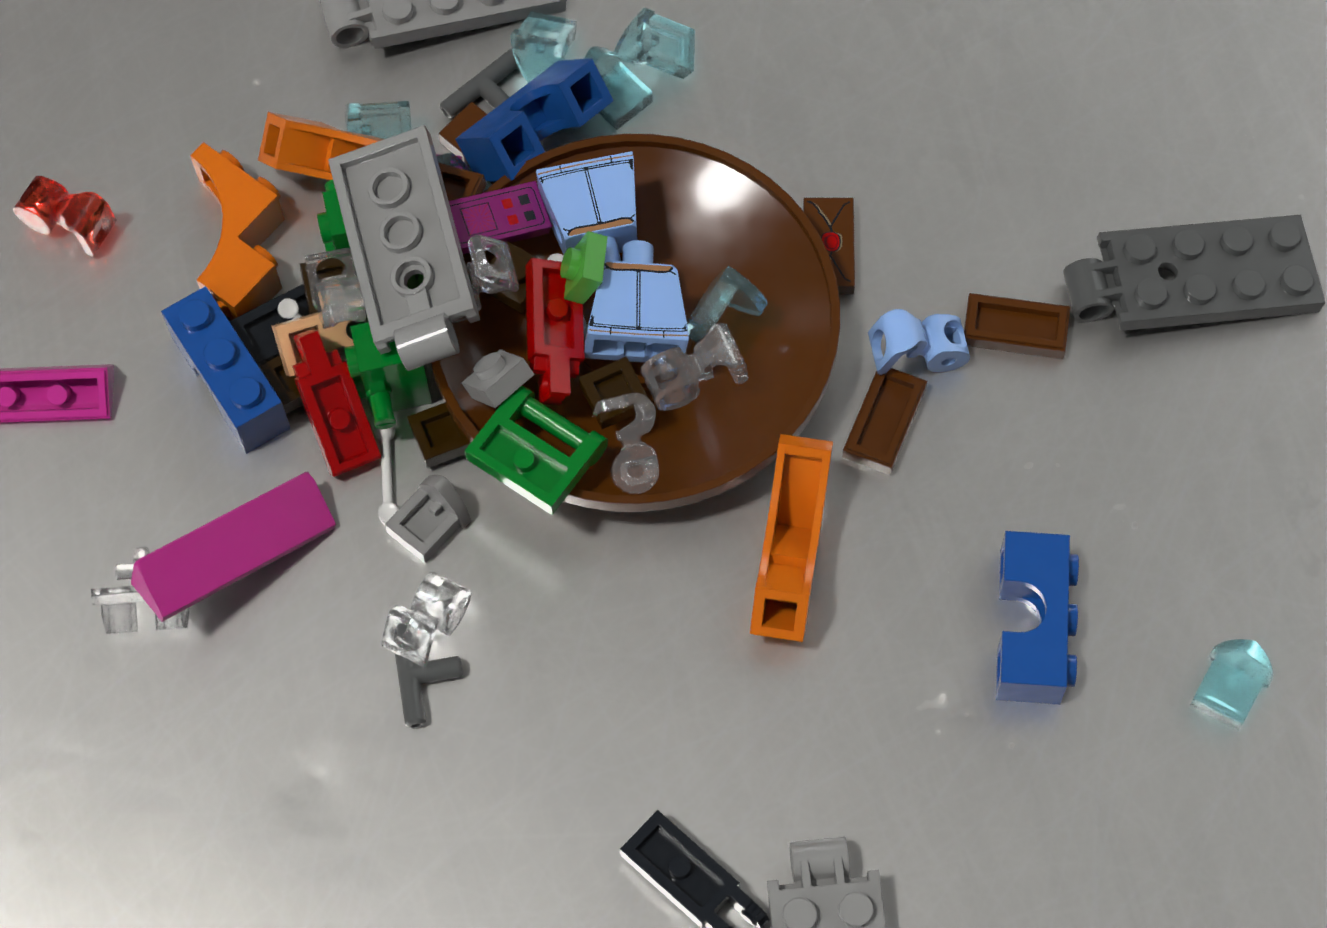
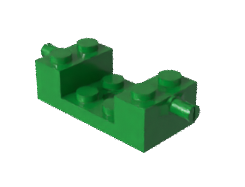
M330 180L325 184L326 192H322L326 212L317 214L322 241L325 244L327 258L350 254L355 270L334 181ZM369 322L350 326L354 345L344 347L350 376L354 381L360 400L366 398L368 400L376 429H388L395 426L396 419L393 412L432 404L424 366L408 371L401 361L395 341L389 343L390 352L380 354L373 342Z

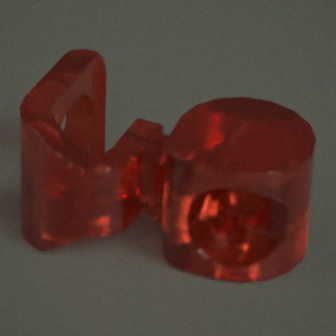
M43 176L34 177L13 208L15 215L24 224L39 233L50 234L57 224L62 225L66 230L72 231L77 236L84 251L91 257L95 255L117 222L109 204L98 194L83 192L70 195L63 185ZM102 219L101 228L93 239L95 226Z

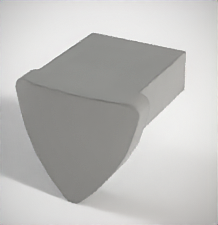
M430 475L384 525L389 535L426 563L459 527L465 528L470 523L471 518L462 498L450 481L441 475Z

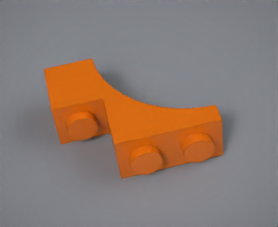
M268 112L258 161L278 170L333 180L328 159L384 140L385 138L343 131L323 122Z
M203 142L190 157L198 180L213 193L221 204L223 219L221 237L217 249L206 269L197 278V283L200 289L205 286L207 287L226 318L231 321L272 300L282 289L276 269L278 263L260 245L282 224L285 218L279 201L281 195L272 183L263 177L254 179L244 171L243 166L232 154L225 150L218 153Z
M780 434L768 520L755 587L750 634L799 642L804 640L815 562L821 535L833 441Z

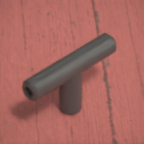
M509 49L442 101L440 109L447 118L453 119L471 102L476 101L480 97L494 109L502 104L509 96L497 84L523 64L520 53L515 49Z
M403 622L395 624L391 631L404 722L409 728H419L426 723L421 684L461 677L463 669L461 658L458 656L418 663L413 627L409 623Z

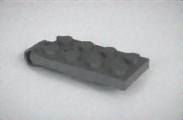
M1301 215L1099 232L1097 242L1103 261L1096 258L1081 259L1069 264L1063 270L1074 319L1079 322L1098 321L1109 316L1115 309L1120 331L1320 312L1326 303ZM1165 268L1174 273L1175 279H1163L1159 275L1158 269Z

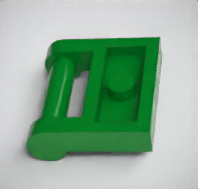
M522 385L503 401L464 452L466 460L553 515L589 467L597 463L607 448L608 438L595 430L590 433L583 430L534 399L535 393ZM525 417L574 448L575 452L571 457H568L516 424L515 421Z

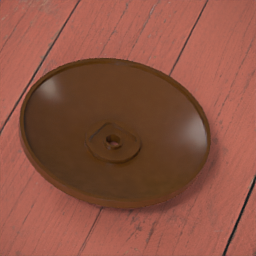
M617 134L575 141L546 151L526 161L514 177V180L511 181L504 175L483 192L486 193L532 181L537 183V169L632 151L634 158L637 240L646 241L653 245V264L673 265L678 270L689 332V341L683 364L629 361L650 400V408L602 430L579 386V377L617 360L587 358L579 365V375L576 378H570V396H566L561 405L544 404L588 433L595 430L608 438L605 452L597 463L589 467L563 502L606 511L645 512L689 505L722 494L747 481L777 458L780 434L799 436L818 409L832 376L840 335V299L837 279L830 256L819 233L793 198L767 175L725 151L679 137L656 134ZM552 228L549 234L512 243L538 259L547 260L550 255L556 253L563 255ZM503 245L463 254L480 320L470 323L467 317L464 316L451 321L457 336L460 352L431 363L443 401L454 421L470 442H472L500 405L494 408L472 399L461 382L474 372L473 368L481 358L499 350L522 357L528 365L530 364L527 356L526 309L523 313H520L480 290L478 285V278ZM596 291L583 304V316L587 326ZM534 373L523 385L535 393L534 399L540 402L538 385L540 374ZM525 417L515 421L516 424L568 457H571L575 452L574 448Z

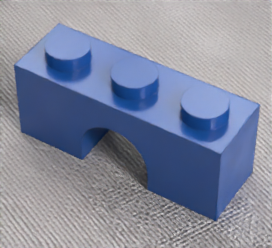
M592 58L557 61L455 140L471 170L475 173L483 174L485 181H497L504 175L512 181L526 161L545 152L540 141L562 129L581 127L614 100Z
M206 286L161 311L173 341L195 375H200L222 417L246 454L291 428L281 400Z
M1005 531L1000 549L999 600L1019 601L1027 604L1038 615L1040 625L1027 632L1002 631L997 648L995 700L1060 705L1066 688L1075 687L1077 656L1068 654V636H1076L1078 606L1077 604H1069V586L1077 585L1079 556L1078 554H1070V535Z

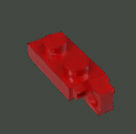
M531 258L525 265L528 361H530L529 367L533 373L540 374L538 380L540 402L543 404L561 405L565 397L571 394L570 378H576L579 375V365L585 359L583 304L564 299L566 279L560 276L562 262Z
M310 329L293 336L302 360L301 363L292 366L296 376L294 380L330 475L335 477L380 459V451L354 381L350 376L347 362L341 360L336 349L326 353L318 330Z

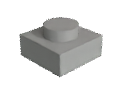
M499 350L481 358L475 364L474 372L461 383L472 399L496 408L528 381L534 373L524 358Z

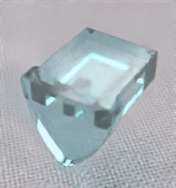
M645 7L625 29L614 49L613 55L619 60L632 65H647L684 79L694 71L695 29L657 15L655 11Z
M530 12L520 28L512 32L510 37L513 55L520 72L528 83L555 62L565 59L576 37V20Z
M594 46L588 50L584 59H593L614 100L600 111L599 114L618 130L653 102L652 91L608 48Z
M409 101L360 104L359 102L347 103L345 107L346 131L385 139L411 130Z
M727 266L710 283L688 318L689 337L698 343L714 328L727 306L752 315L761 316L768 305V301L749 280L732 267Z
M1247 639L1228 640L1213 647L1208 657L1213 662L1190 704L1191 707L1237 731L1243 725L1261 688H1268L1273 679V668L1265 651L1256 641Z

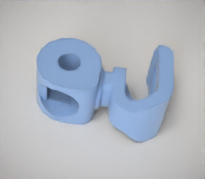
M895 309L883 314L868 331L879 375L887 373L898 359L905 354L907 358H916L918 355L923 356L927 369L932 372L955 370L964 366L970 360L961 319L956 315L934 314L921 322L920 319H917L903 309ZM883 333L886 339V351L884 357L881 350V339Z

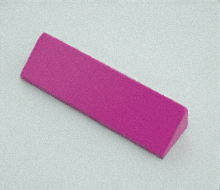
M114 365L0 368V422L112 418Z
M304 472L138 559L133 566L131 585L163 622L335 529L336 523L315 480L309 472Z

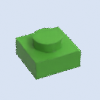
M587 231L574 248L569 247L566 250L560 269L561 278L566 279L565 300L584 304L602 284L608 236Z

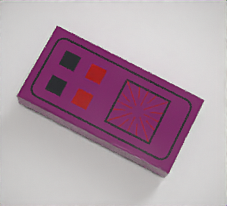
M536 181L449 201L463 254L504 245L506 241L513 243L549 234L552 228Z

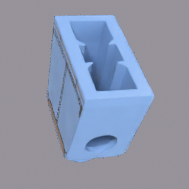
M632 151L537 169L538 189L563 255L569 247L574 248L587 231L608 236L605 262L608 260L621 261L620 253H622L623 245L629 241L637 240L634 158Z
M641 240L629 241L622 247V261L608 260L605 262L603 281L596 289L584 346L585 358L619 360L627 356L628 360L633 362L683 364L689 341V332L678 270L673 265L653 264L654 248L649 242Z

